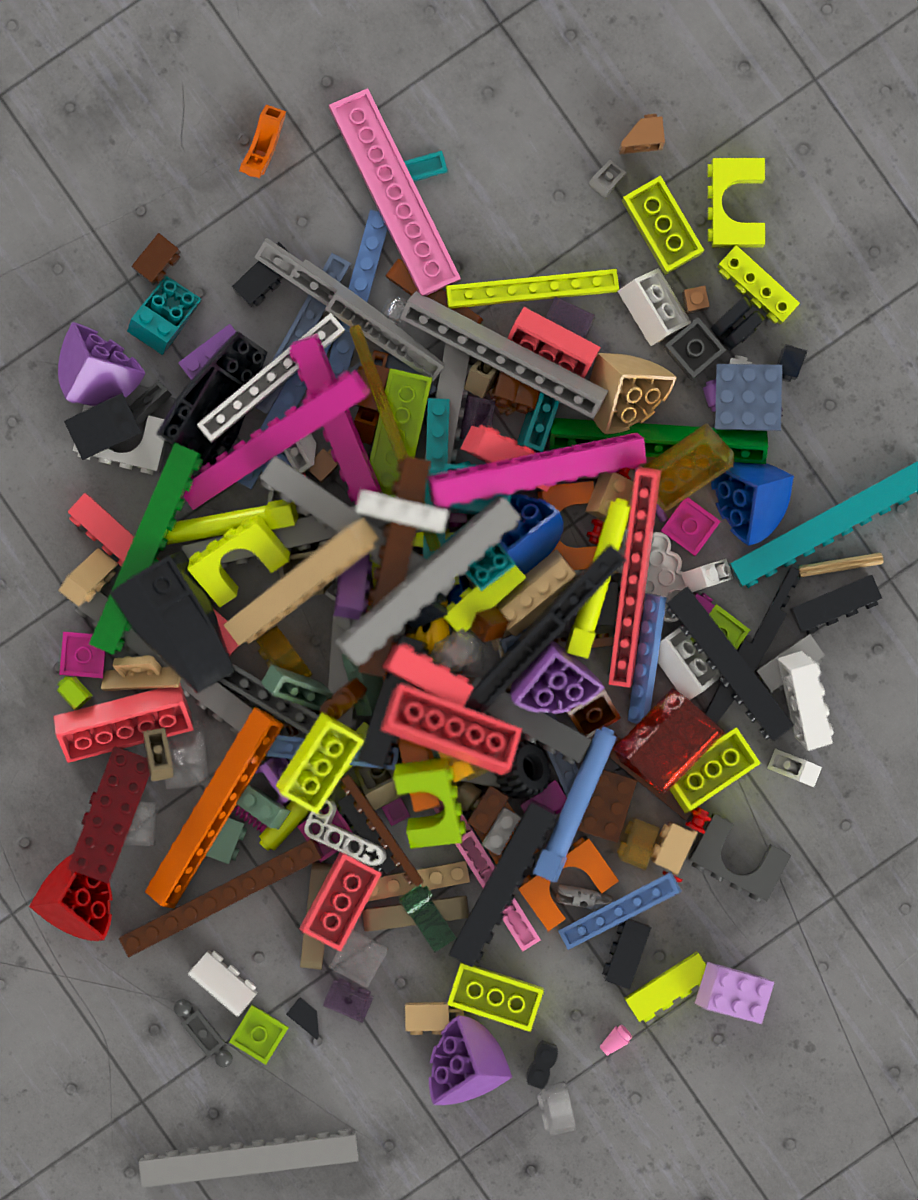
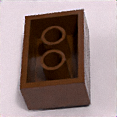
M603 769L577 830L618 843L637 780Z

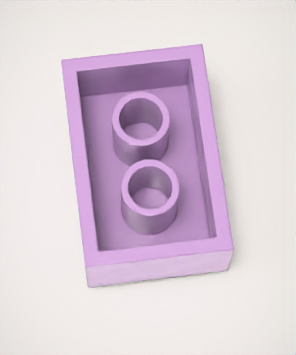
M707 962L695 1004L707 1010L762 1024L774 982L758 975Z

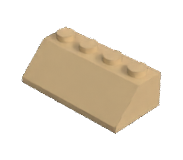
M556 549L525 574L526 578L493 608L497 607L509 620L506 629L516 637L538 618L577 574Z

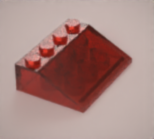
M672 688L613 750L622 764L666 794L724 734V731L688 698Z

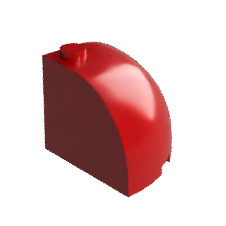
M71 854L48 875L29 907L63 932L84 940L102 941L108 933L112 919L110 901L113 899L110 883H105L69 870L68 866L73 855Z

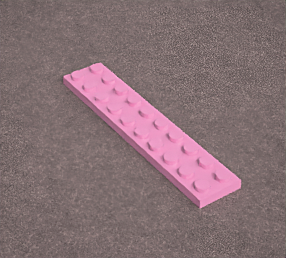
M367 88L330 104L329 110L421 296H427L448 285L459 282L461 280L460 275L369 89Z

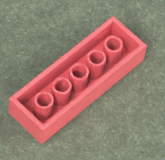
M181 683L179 687L159 688L54 716L56 736L67 763L112 752L113 747L124 749L143 744L144 731L165 728L166 736L170 737L194 730L191 711Z
M399 684L393 689L381 730L500 775L505 774L511 769L522 731L518 727L403 684Z

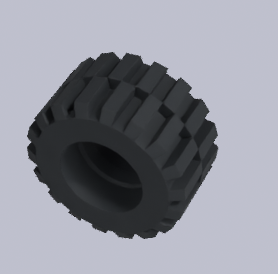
M529 741L519 742L511 769L503 775L494 772V775L497 777V784H500V789L502 792H506L508 797L521 799L542 793L548 787L547 783L551 779L549 776L551 774L550 762L547 760V754L545 751H542L540 745L536 746V743L534 744Z

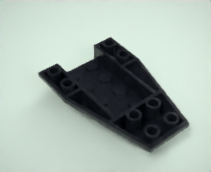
M235 332L213 354L181 392L156 435L172 447L174 443H177L200 453L202 465L208 462L212 465L217 462L215 459L217 456L225 451L229 452L238 437L245 416L212 443L197 427V424L262 370L268 352L242 333Z
M180 551L165 557L132 576L112 590L110 595L132 630L198 694L233 673L234 669L209 594L188 571L189 559L184 551Z

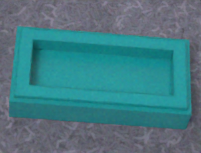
M442 151L404 161L414 182L448 172Z

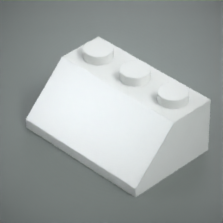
M659 268L632 280L618 290L622 301L626 304L650 346L665 340L692 323Z
M678 627L660 641L658 664L685 702H688L716 682L721 675L716 669L712 671L705 662L708 659L703 652L699 654L692 645L693 641L690 640V634L686 637Z
M208 950L188 975L238 1017L257 995L258 992L255 990L257 987L249 979L244 981L238 976L240 972L234 966L230 965L228 967L223 963L224 958L218 952Z

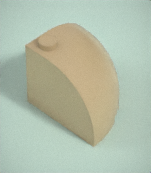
M598 353L590 382L608 390V393L594 417L596 425L604 434H614L627 431L630 426L638 422L643 423L655 413L654 409L662 400L665 402L677 377L666 368L642 358L624 354Z

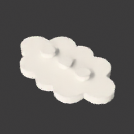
M625 529L621 542L623 548L619 549L623 556H625L628 529ZM653 532L645 595L646 593H652L667 597V602L686 588L681 574L683 572L680 571L682 560L677 553L670 551L671 543L667 535L662 532ZM624 563L617 570L620 574H623ZM665 610L664 622H675L678 620L677 618L672 619Z

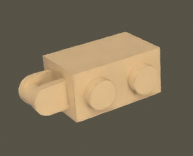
M447 1002L405 1003L406 1031H410V1035H422L423 1031H432V1034L440 1035L444 1028L452 1021L449 1020V1013L455 1012V1017L458 1015L464 1016V1010L449 1008Z

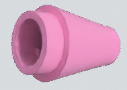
M622 1024L619 1027L615 1026L602 1042L600 1048L608 1056L629 1044L632 1035Z

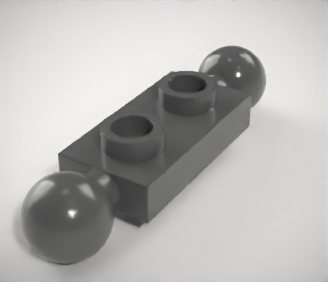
M185 999L178 1000L175 1003L174 1011L178 1016L186 1018L181 1025L207 1057L214 1053L217 1065L228 1067L232 1063L233 1058L229 1051L221 1049L226 1042L199 1009L192 1013L189 1001Z

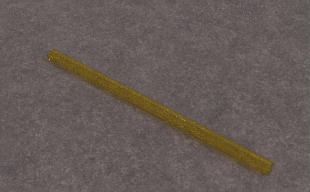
M354 325L350 327L349 331L398 462L399 459L403 460V455L408 456L362 328L360 325ZM422 528L429 550L435 551L440 549L441 545L436 531Z

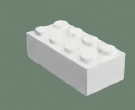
M802 651L777 658L790 719L795 725L792 727L794 737L808 751L832 744L831 736L834 733L831 724L827 720L829 709L823 701L822 696L825 695L822 683H819L818 676L821 673L817 662L812 661L811 657H808Z

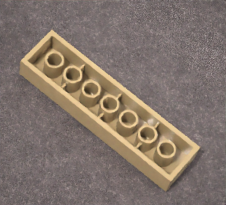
M363 517L344 529L224 624V627L239 646L244 642H247L249 645L265 634L268 629L283 620L282 618L296 610L300 604L310 599L314 593L328 585L331 580L342 574L345 569L360 560L363 555L374 549L375 545L373 543L380 538Z

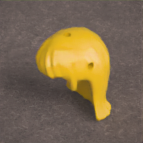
M448 600L444 603L441 602L440 604L446 608L448 605ZM442 617L432 621L427 632H424L423 627L420 626L415 634L407 633L406 637L428 644V655L437 654L443 651L448 644L450 635L449 624Z

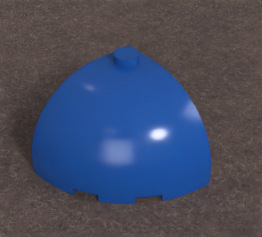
M711 462L712 490L715 489L718 502L715 504L722 519H726L732 527L730 529L731 532L748 546L759 543L767 538L777 528L787 511L794 476L767 463Z
M517 494L511 495L510 505L521 518L517 521L514 529L509 532L506 531L500 536L501 540L498 543L515 562L517 568L525 575L554 550L562 536L564 522L559 511L548 502L540 498L535 499L527 495Z

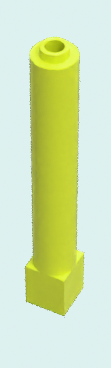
M616 498V501L610 502L593 561L609 544L619 551L631 512V506L628 505L629 501ZM611 577L578 610L565 647L567 653L588 659L595 637V628Z
M282 499L268 502L265 506L177 521L173 531H168L165 539H168L167 545L221 536L229 529H236L241 526L242 521L247 517H254L257 514L261 516L271 530L294 526L299 517L295 502L288 503Z
M365 721L356 730L364 740L369 728ZM348 765L341 778L350 770V768L353 765ZM291 801L286 806L290 813L279 829L267 827L259 835L261 839L260 845L267 851L270 849L275 851L311 810Z

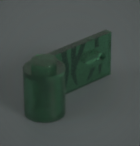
M420 884L401 896L399 901L409 916L412 917L433 951L437 952L457 937L431 900L433 894L428 886L423 887Z

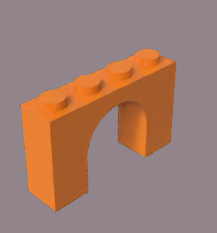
M594 482L552 485L547 492L538 491V499L540 498L548 502L559 513L570 506L588 505L594 490ZM559 540L553 551L557 549L573 570H585L593 562L597 546L572 548L564 545Z
M581 837L572 844L574 848L568 851L566 855L567 860L563 868L577 867L585 871L601 894L619 882L589 838L584 839ZM529 874L518 889L545 928L550 931L566 918L550 895L549 887L551 881L538 875L531 877Z

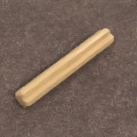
M882 553L800 565L798 566V574L800 577L880 565L883 564Z

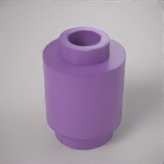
M716 379L706 382V387H703L708 408L711 407L712 412H716Z

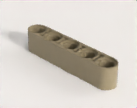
M312 863L306 915L333 864ZM304 933L300 967L322 970L325 943Z
M467 896L426 900L425 902H433L434 905L419 907L410 910L411 907L419 901L363 909L364 931L421 925L417 923L426 920L436 909H438L439 913L423 924H428L440 915H442L443 919L437 922L468 918ZM431 909L428 913L419 916L414 921L416 914L423 910Z

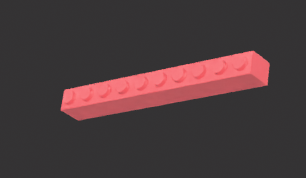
M639 467L635 473L625 551L627 560L624 562L609 685L630 688L633 684L661 470Z
M84 493L69 509L68 513L71 515L69 519L77 527L82 525L86 528L85 534L94 542L98 539L103 544L101 548L108 555L114 554L119 558L117 563L122 567L135 536L87 493ZM214 609L229 657H231L240 646L224 627L228 620Z

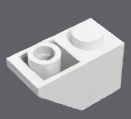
M727 559L681 573L685 586L691 592L733 579Z

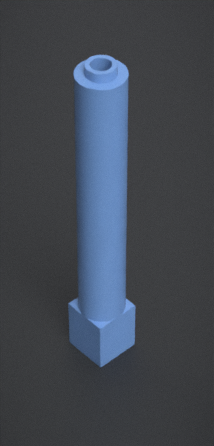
M602 726L601 730L596 729L548 844L542 850L533 871L534 874L552 882L558 881L567 860L568 850L617 738L613 735L615 731Z

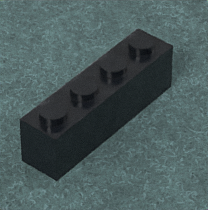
M868 575L790 608L800 633L806 631L808 635L819 630L818 625L826 623V626H829L839 621L837 617L845 614L848 618L859 613L857 609L863 606L869 609L878 605L877 600L882 599L873 575Z
M352 794L337 802L339 804L337 810L343 818L348 817L352 823L349 825V828L353 834L360 835V837L383 847L378 840L381 836L377 830L372 831L367 825L366 820L368 817L364 812L360 814L354 806L353 802L356 800ZM389 847L385 849L386 860L382 864L375 865L379 872L384 871L385 874L397 867L391 859L393 853ZM366 850V853H372L375 859H379L377 851L369 852Z

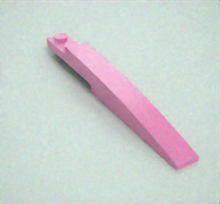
M440 801L441 807L433 808L436 814L445 807L442 801ZM462 814L460 818L461 821H465L466 834H463L462 843H456L455 845L482 888H484L495 865ZM514 897L509 907L506 905L502 911L505 914L503 921L523 952L541 941Z

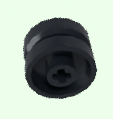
M746 296L710 328L717 337L722 336L728 330L731 331L723 342L730 351L740 342L743 343L766 319L759 310L754 311L747 318L745 317V314L752 308V303Z

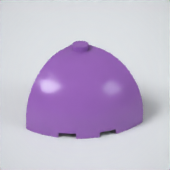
M72 322L64 338L58 364V379L65 399L71 403L78 402L96 406L121 393L125 397L130 395L138 387L145 375L141 365L134 357L129 359L123 353L124 348L113 340L109 339L107 342L97 335V331Z
M552 640L512 682L511 698L515 704L524 709L537 713L541 711L554 714L570 711V708L586 704L605 687L582 662L572 654L567 653L562 646Z
M458 1015L444 1028L441 1033L443 1036L438 1046H434L430 1063H433L432 1077H429V1090L433 1105H450L474 1099L490 1092L512 1078L500 1045L481 1023L470 1017Z

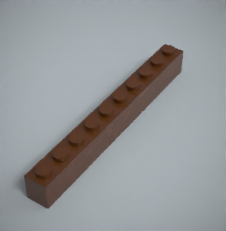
M403 455V460H398L396 472H400L398 481L394 480L392 494H395L394 498L422 504L431 461ZM389 520V524L384 525L382 537H386L384 546L380 545L378 558L381 559L380 566L375 567L373 580H376L375 589H370L368 601L372 603L370 610H366L365 615L406 579L417 529L416 526ZM393 634L386 639L387 643L382 648L375 649L370 654V658L365 663L354 664V666H358V672L380 677L385 676L386 670L382 666L390 653Z
M311 838L124 934L119 940L129 958L320 860L324 855L317 841Z

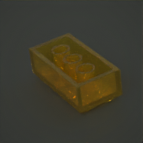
M706 423L642 468L661 470L657 504L667 512L733 467L734 452Z

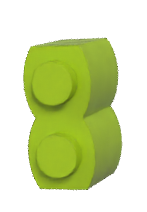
M66 676L57 684L59 687L57 692L73 710L80 709L93 697L76 676Z

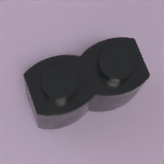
M544 1040L537 1045L534 1054L535 1060L530 1064L527 1071L528 1085L541 1090L547 1085L550 1078V1069L554 1066L558 1057L557 1045Z

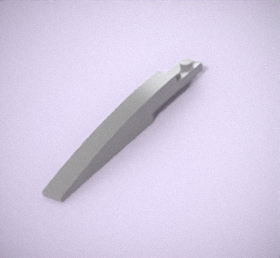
M266 238L254 258L326 305L324 310L420 374L433 377L432 382L436 379L445 364L419 342L323 270L306 259L302 262Z

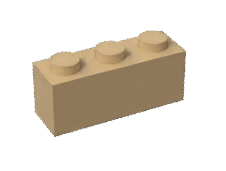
M97 548L67 576L59 592L77 606H81L85 601L89 603L95 596V591L99 593L106 585V582L110 583L115 577L116 572L114 570L118 563Z

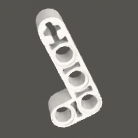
M327 799L325 801L330 808L328 814H323L321 809L318 814L311 811L304 828L308 837L368 865H379L386 860L387 855L383 847L332 824L337 810L333 800ZM315 822L321 826L319 834H314L312 831V825ZM335 831L340 834V841L337 844L331 839L332 833ZM354 840L360 844L358 852H354L351 849V843ZM366 850L369 852L377 851L379 859L373 860V856L371 854L364 853Z

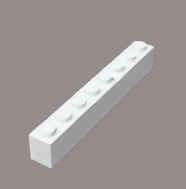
M330 313L300 339L318 333L325 349L340 337L345 329ZM291 347L197 424V427L211 443L298 372L299 366L296 361L293 362L289 353Z

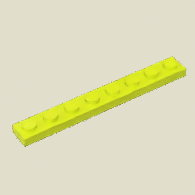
M617 269L448 285L445 288L447 304L450 309L613 293L620 290Z

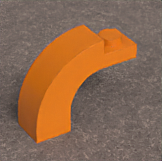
M267 104L265 105L260 114L252 144L241 163L240 172L257 178L265 174L278 142L286 111Z

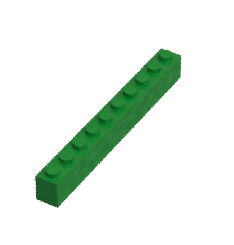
M554 418L550 429L549 451L638 433L644 438L646 457L766 464L768 452L767 431L715 430V428L636 423L630 426L627 431L604 434L594 420Z
M174 443L112 590L132 576L160 561L157 557L159 552H163L167 546L168 539L165 538L168 531L172 532L177 520L174 517L177 510L181 511L184 506L185 499H183L185 491H190L194 479L191 477L194 470L198 471L201 466L202 459H200V453ZM109 595L89 644L110 654H116L117 651L121 652L125 644L124 634L126 631L129 632L131 627L111 595Z

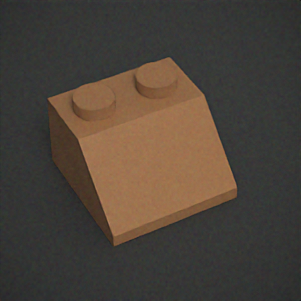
M657 114L644 115V118L637 122L621 142L619 154L662 150L665 144L663 117H657Z

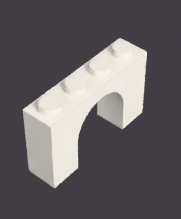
M84 404L82 412L93 406ZM148 416L142 441L134 450L126 453H117L106 449L93 457L99 458L98 462L111 465L112 461L120 463L119 467L132 470L133 466L141 468L140 472L153 475L154 471L159 472L166 442L160 439L156 433L164 419ZM74 444L73 451L76 452V453H78L77 457H80V458H81V456H80V454H79V452H78V450H77V448H76V446H75V444Z
M361 490L356 509L358 513L441 533L446 532L451 514L449 509L413 503L370 490Z

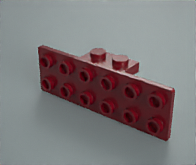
M113 747L97 792L93 791L89 804L92 805L89 813L85 812L81 824L84 826L70 860L69 870L105 883L110 882L150 776L146 757Z

